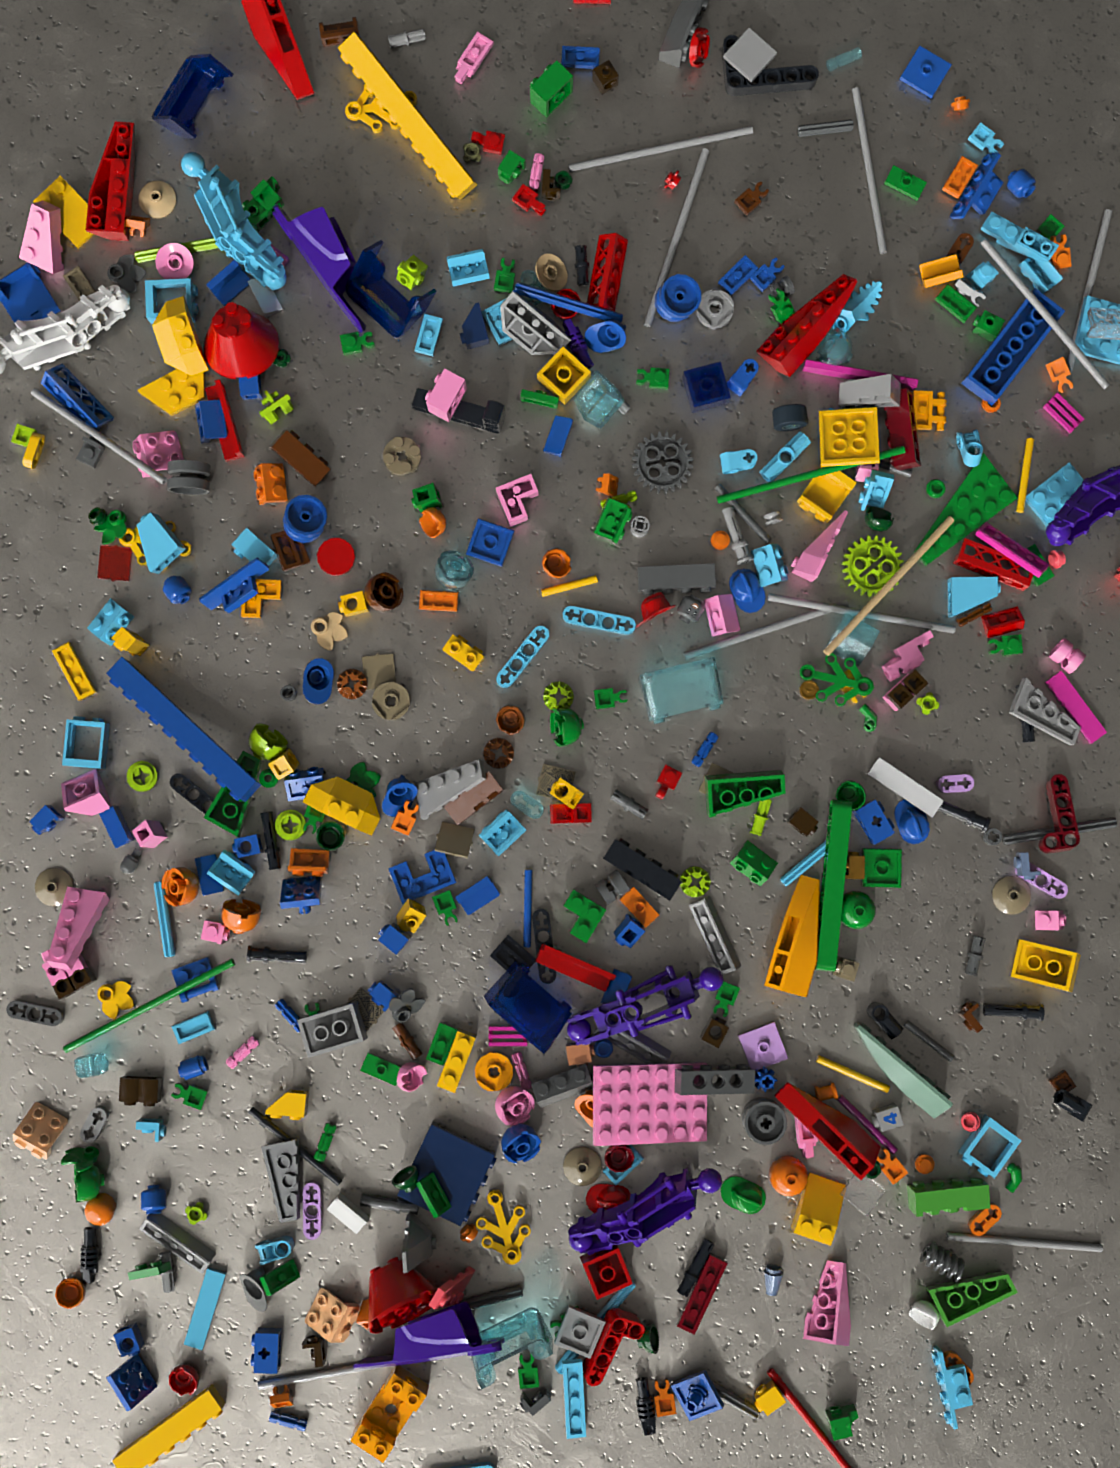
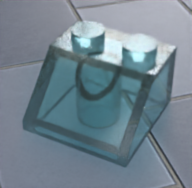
M597 370L573 398L583 419L599 429L609 421L611 416L625 401L619 390Z
M848 613L842 615L826 647L854 618ZM861 621L832 653L844 660L849 657L853 658L856 661V666L859 667L873 646L880 631Z

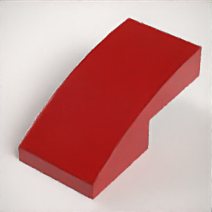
M591 803L577 804L574 809L565 804H550L551 824L592 822Z

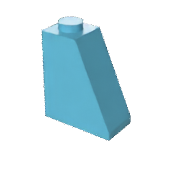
M150 512L141 517V521L137 524V529L149 571L160 574L186 548L161 517Z
M951 577L948 579V618H952L997 597L1001 591L998 577Z

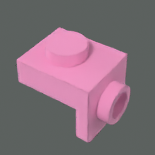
M1035 910L1036 930H1062L1066 926V915L1063 914V910Z

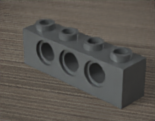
M720 1064L718 1068H712L711 1065H700V1068H693L692 1065H682V1069H675V1093L679 1095L754 1094L755 1070L748 1068L747 1064H736V1067L732 1068L726 1064ZM735 1074V1081L731 1083V1076ZM699 1075L698 1083L694 1084L695 1076ZM717 1075V1081L713 1084L712 1078Z

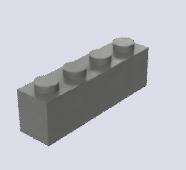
M715 563L638 567L637 569L638 592H643V595H653L655 591H662L663 594H673V591L681 590V593H692V590L700 589V592L705 593L711 592V589L716 587Z

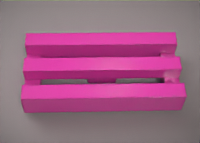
M1058 392L1043 406L1069 434L1084 420ZM1052 404L1059 411V413L1072 424V426H1070L1050 405Z
M489 1026V1046H527V1031L518 1026ZM493 1031H523V1034H493ZM493 1038H523V1041H493Z

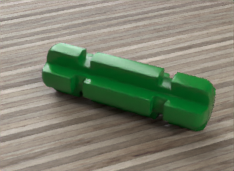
M332 1123L325 1124V1132L321 1135L314 1159L318 1161L325 1160L327 1155L325 1152L329 1150L336 1125Z

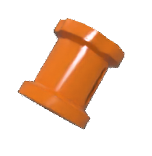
M834 1082L823 1087L814 1086L818 1100L838 1099Z

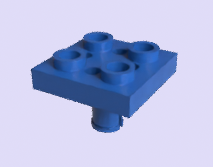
M307 876L283 879L280 896L281 909L299 907V913L304 914L303 909L305 908V914H308L311 911L310 906L320 905L322 878Z
M138 1354L130 1357L106 1377L126 1411L133 1409L158 1387Z
M706 1370L675 1381L671 1385L689 1421L724 1407V1403Z

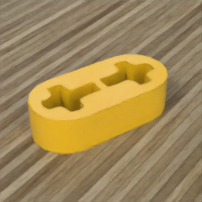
M37 432L32 433L23 457V466L31 469L36 468L45 444V435Z

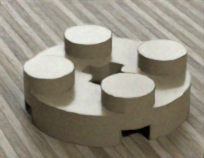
M395 437L385 446L383 461L390 472L398 476H404L418 469L421 463L420 449L410 438ZM406 452L405 456L407 459L399 461L398 453Z
M386 682L379 685L372 697V707L379 717L388 720H396L404 716L411 703L409 692L403 685L397 682ZM388 696L396 698L394 706L386 704Z

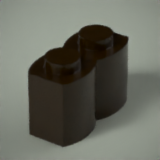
M120 1077L119 1101L124 1102V1105L128 1106L136 1105V1102L143 1103V1106H155V1103L161 1101L162 1077Z

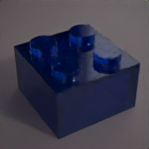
M721 361L683 372L682 379L692 413L729 403L731 396Z

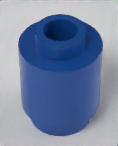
M197 1055L181 1061L178 1067L180 1077H184L185 1080L202 1075L205 1071L209 1070L204 1055Z

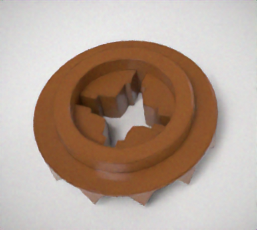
M357 669L345 670L336 681L337 690L347 699H357L367 689V679ZM349 677L352 681H359L354 685V690L351 687H345L349 683Z
M495 738L485 745L483 756L486 763L491 767L504 768L512 762L514 749L506 739ZM502 745V753H504L506 757L499 756V758L496 761H494L496 754L493 753L491 749L498 750Z

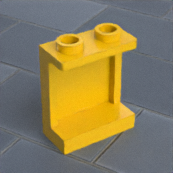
M841 471L815 477L797 502L800 503L799 506L807 512L810 510L814 513L817 520L828 523L857 482Z

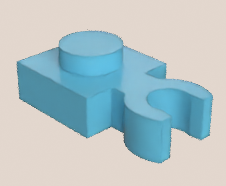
M981 122L968 138L971 143L982 151L987 147L989 153H998L994 146H998L1001 149L1004 145L1001 140L993 139L996 133Z

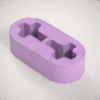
M967 774L942 776L936 781V787L942 793L967 792L974 787V779ZM965 778L966 781H969V785H966V788H964V785H957V782L963 781ZM946 779L947 782H953V786H947V790H945V787H941V783Z

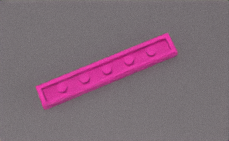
M808 359L804 362L802 369L803 372L855 380L888 374ZM893 375L901 383V389L907 388L914 391L918 386L919 380L916 378Z

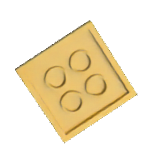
M877 407L819 411L821 467L880 463Z

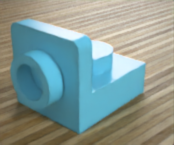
M140 1118L136 1121V1130H142V1133H153L155 1130V1142H159L165 1137L166 1125H164V1119Z

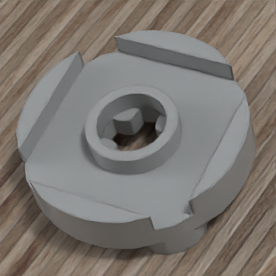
M708 290L701 295V302L696 309V314L704 326L715 330L724 327L730 322L733 316L734 303L730 295L725 291ZM713 305V306L715 307V306L718 305V306H719V309H718L719 312H718V313H715V312L712 313V312H711V309H712V308H711L710 306Z

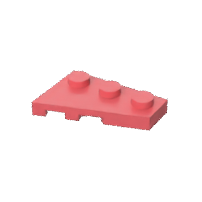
M469 1266L464 1274L460 1272L454 1280L450 1279L438 1287L429 1306L435 1310L459 1304L464 1297L463 1292L476 1270Z

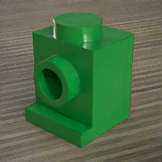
M509 150L497 168L500 180L508 184L514 178L517 179L522 169L526 168V159Z
M254 198L242 203L243 210L251 213L248 220L258 232L272 219L269 212Z
M434 483L412 490L414 496L411 498L412 504L420 512H423L426 508L443 507L439 490Z

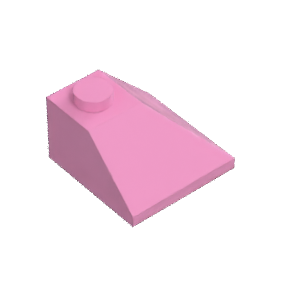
M97 769L61 784L65 811L93 816L104 812L110 807L108 793Z

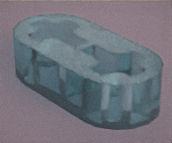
M516 791L512 794L511 803L521 812L533 819L540 818L543 815L544 808L538 801L522 791ZM520 794H522L523 800L526 801L527 804H515L516 800L514 799V796H520ZM529 804L533 807L538 805L540 814L531 815L532 810L527 806Z

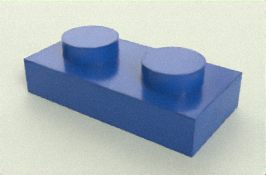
M562 46L561 65L565 68L594 69L599 66L600 48Z
M745 255L718 281V284L732 296L759 268Z

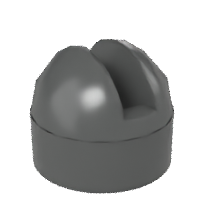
M286 685L281 689L280 695L285 701H293L297 696V691L293 686Z

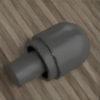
M135 848L131 855L125 856L120 865L121 871L125 874L133 873L139 865L140 861L138 858L142 852Z

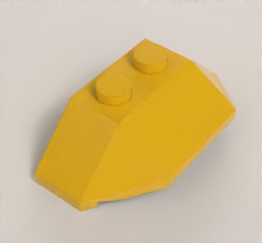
M181 296L166 301L152 324L164 362L190 376L209 371L185 297Z
M338 776L311 784L302 801L312 808L371 836L380 820L373 794Z

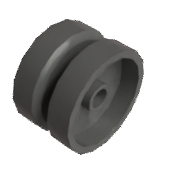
M193 460L169 461L167 473L173 477L167 479V490L186 495L208 494L210 492V482L204 478L210 476L211 466L208 463Z
M758 1097L751 1100L742 1112L743 1127L754 1142L770 1145L778 1142L784 1136L787 1129V1118L782 1108L774 1100L767 1097ZM763 1118H767V1121L765 1123H761L763 1122Z

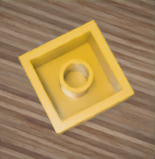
M564 347L537 373V380L555 397H558L564 405L591 378V371Z

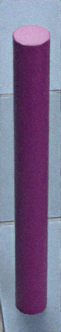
M843 1095L838 1097L837 1101L892 1154L898 1151V1148L875 1128Z

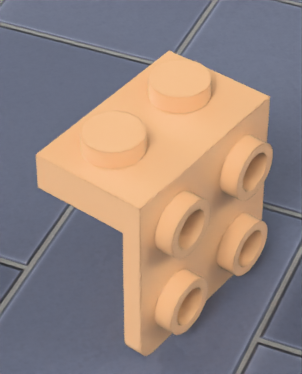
M36 1102L14 1131V1144L21 1149L27 1148L32 1151L31 1154L39 1159L43 1157L47 1160L51 1154V1147L68 1124V1119Z
M320 1288L305 1318V1323L328 1342L343 1343L348 1338L353 1323L357 1320L361 1306L357 1303H344L326 1288Z

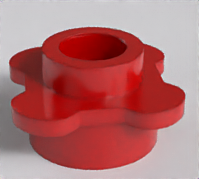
M679 170L674 173L670 172L664 180L666 182L665 189L669 187L673 190L681 180V176L678 175Z

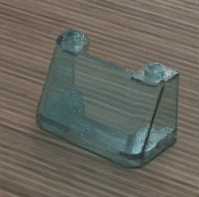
M715 657L644 673L638 677L649 722L653 721L654 724L665 722V718L702 708H709L710 711L720 709V705L724 704Z
M533 1307L527 1308L481 1331L480 1337L482 1339L504 1337L505 1343H501L502 1350L472 1356L477 1382L482 1390L493 1384L496 1379L494 1365L526 1349H529L534 1358L540 1360L552 1355L553 1338L540 1311Z

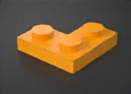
M255 579L259 593L241 605V617L261 618L262 599L281 600L282 581Z

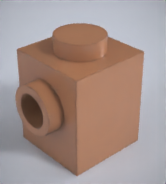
M576 1043L566 1044L569 1066L577 1065L579 1067L584 1064L588 1066V1063L592 1062L591 1057H595L593 1045L581 1044L577 1046Z

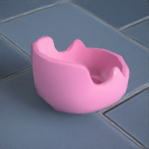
M408 1062L402 1065L397 1075L398 1086L407 1092L415 1091L424 1083L422 1078L423 1075L427 1074L425 1067L415 1062Z

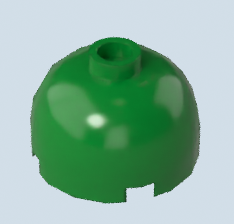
M569 708L553 709L554 712L550 713L551 733L555 732L556 739H553L555 744L559 747L573 744L579 739L581 730L584 728L582 718H579V715Z
M861 891L845 893L843 895L841 923L851 929L867 927L876 915V907L873 900L868 894Z
M76 1164L74 1165L76 1202L92 1200L99 1194L100 1186H104V1174H100L95 1164L80 1173L77 1171Z

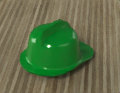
M734 1176L726 1179L721 1185L720 1192L723 1201L734 1209L743 1213L754 1214L765 1205V1192L756 1183Z

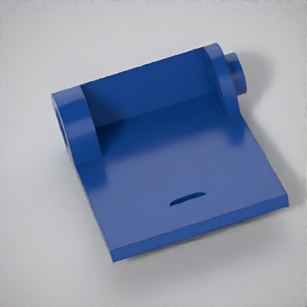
M29 262L0 279V302L4 305L14 323L17 320L30 321L47 318V314L51 311L55 314L61 311L41 280L39 268L33 264L31 265Z

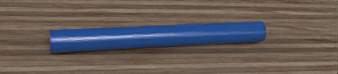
M525 870L523 947L530 948L532 870Z

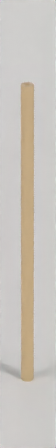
M951 516L946 518L823 650L826 655L829 656L949 528L954 522Z

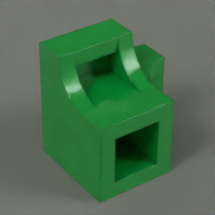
M273 176L267 181L263 179L250 192L252 197L269 212L271 218L274 216L272 212L274 211L273 206L275 204H278L281 208L284 206L282 198L278 195L280 186Z
M854 1404L842 1407L836 1405L830 1407V1410L825 1411L830 1433L834 1441L853 1436L851 1426L859 1418Z

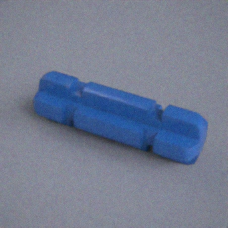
M713 732L708 734L707 740H704L697 751V756H694L692 759V764L697 767L702 765L703 759L711 751L713 743H716L719 738L717 734Z
M280 999L275 1004L276 1009L282 1012L283 1017L290 1025L293 1024V1028L299 1033L300 1029L297 1022L299 1016L290 1006H287L284 999Z
M274 1410L270 1413L269 1422L276 1424L278 1422L281 1426L292 1429L297 1428L299 1431L306 1430L308 1423L306 1419L300 1418L299 1420L297 1417L285 1413L281 1415L279 1414L280 1412Z

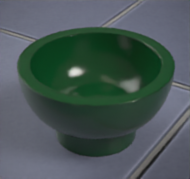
M408 1166L399 1171L393 1177L392 1184L397 1189L404 1190L406 1193L416 1189V1183L418 1182L416 1166Z
M654 1324L646 1326L642 1337L637 1339L639 1348H644L650 1354H657L659 1350V1336Z

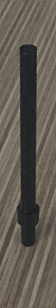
M254 1107L249 1110L248 1113L260 1122L259 1125L264 1129L267 1128L282 1141L292 1139L271 1122L272 1119L269 1116H264ZM299 1145V1155L335 1185L338 1186L342 1182L340 1177L323 1163L314 1159L312 1154Z

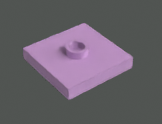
M774 1021L738 1035L751 1069L760 1070L763 1066L768 1067L788 1059Z

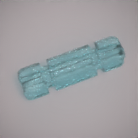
M857 47L852 49V52L848 51L836 56L835 59L827 60V69L833 71L837 69V66L840 68L853 62V60L861 59L862 51Z

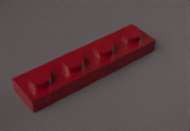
M709 1254L700 1272L699 1279L695 1283L676 1324L677 1327L695 1335L726 1269L727 1261Z

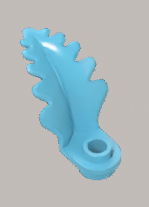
M873 281L872 285L867 283L866 289L861 286L859 288L860 294L852 291V299H848L832 326L834 331L845 333L857 320H869L867 312H875L871 304L878 305L879 301L876 298H881L882 296L879 291H883L881 287L882 281ZM840 320L845 323L844 326L840 325Z

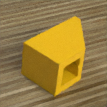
M288 1090L265 1110V1114L270 1115L271 1118L290 1116L291 1120H301V1117L304 1118L307 1115L309 1091Z

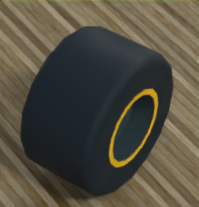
M803 404L783 405L772 411L773 425L777 431L798 430L806 427L808 424L807 408Z

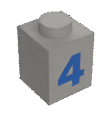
M895 1103L872 1110L874 1114L871 1117L875 1128L878 1127L881 1132L904 1125L899 1108Z

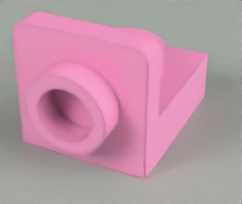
M204 920L201 934L202 940L217 942V944H224L225 940L228 941L230 929L224 923Z

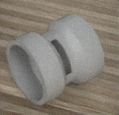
M636 516L630 525L632 535L637 538L644 537L650 528L649 520L644 516Z

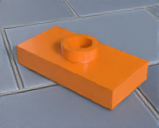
M962 156L942 190L958 199L978 164Z
M420 590L419 610L458 612L459 593Z
M634 886L619 899L645 928L659 916L656 910Z

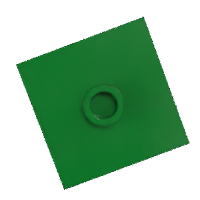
M862 848V856H865V876L862 879V887L901 888L902 849Z

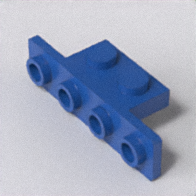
M990 153L984 156L978 170L973 174L969 185L964 189L960 200L953 207L950 215L952 219H963L971 206L980 215L986 213L1004 183L992 171L1001 157L999 153Z
M259 558L253 559L200 597V603L210 610L223 603L224 610L231 613L259 593L255 579L267 572L269 566Z

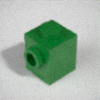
M984 310L981 315L977 314L972 323L975 327L972 332L993 342L998 336L1005 320Z

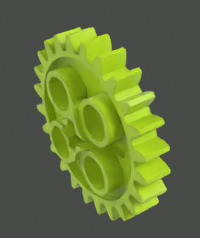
M868 535L866 541L861 537L859 544L854 541L852 543L853 548H847L850 554L843 555L847 561L841 563V565L846 566L841 571L842 573H847L844 580L850 579L851 581L848 587L854 585V592L860 589L861 596L865 592H867L869 598L873 593L876 595L901 568L899 565L904 562V560L898 559L902 553L895 552L898 546L890 547L892 541L886 544L885 537L878 541V535H875L873 540ZM870 549H876L878 557H872ZM883 555L886 556V559L879 563L875 569H872L863 577L859 576ZM855 561H861L864 565L863 569L856 568ZM883 563L890 566V572L883 571ZM868 575L875 577V584H870L867 581Z

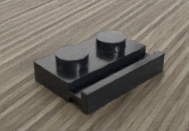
M509 934L490 955L491 958L518 981L531 968L536 959Z

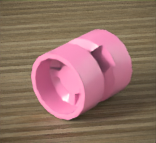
M1063 638L1052 649L1048 657L1055 663H1061V668L1071 674L1083 662L1086 654L1078 648L1074 649V645L1066 638Z

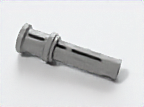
M734 507L723 509L722 513L733 541L732 549L735 550L738 558L737 564L743 565L753 561L754 557L749 552L748 541L744 540Z

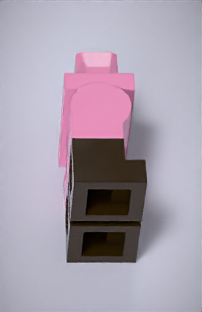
M914 669L911 673L904 676L882 698L894 711L902 709L929 683Z
M50 949L41 953L44 961L42 967L46 971L47 977L59 1000L65 999L97 981L81 953L72 970L51 967L47 962Z

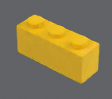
M458 1029L439 1078L438 1087L455 1093L475 1042L476 1034Z

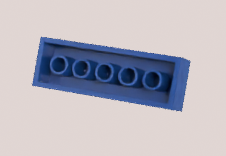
M1034 288L1032 293L1054 319L1058 321L1065 310ZM1027 298L961 383L982 400H986L990 406L1000 398L1052 329Z

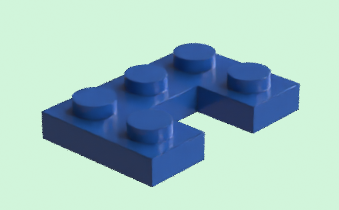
M433 850L424 854L431 872L415 879L407 861L388 868L402 904L408 898L415 900L457 883L445 853Z

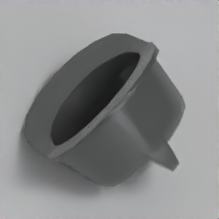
M259 1267L248 1274H240L239 1278L249 1303L256 1310L264 1312L267 1309V1300L260 1277L265 1275L266 1272L264 1268Z

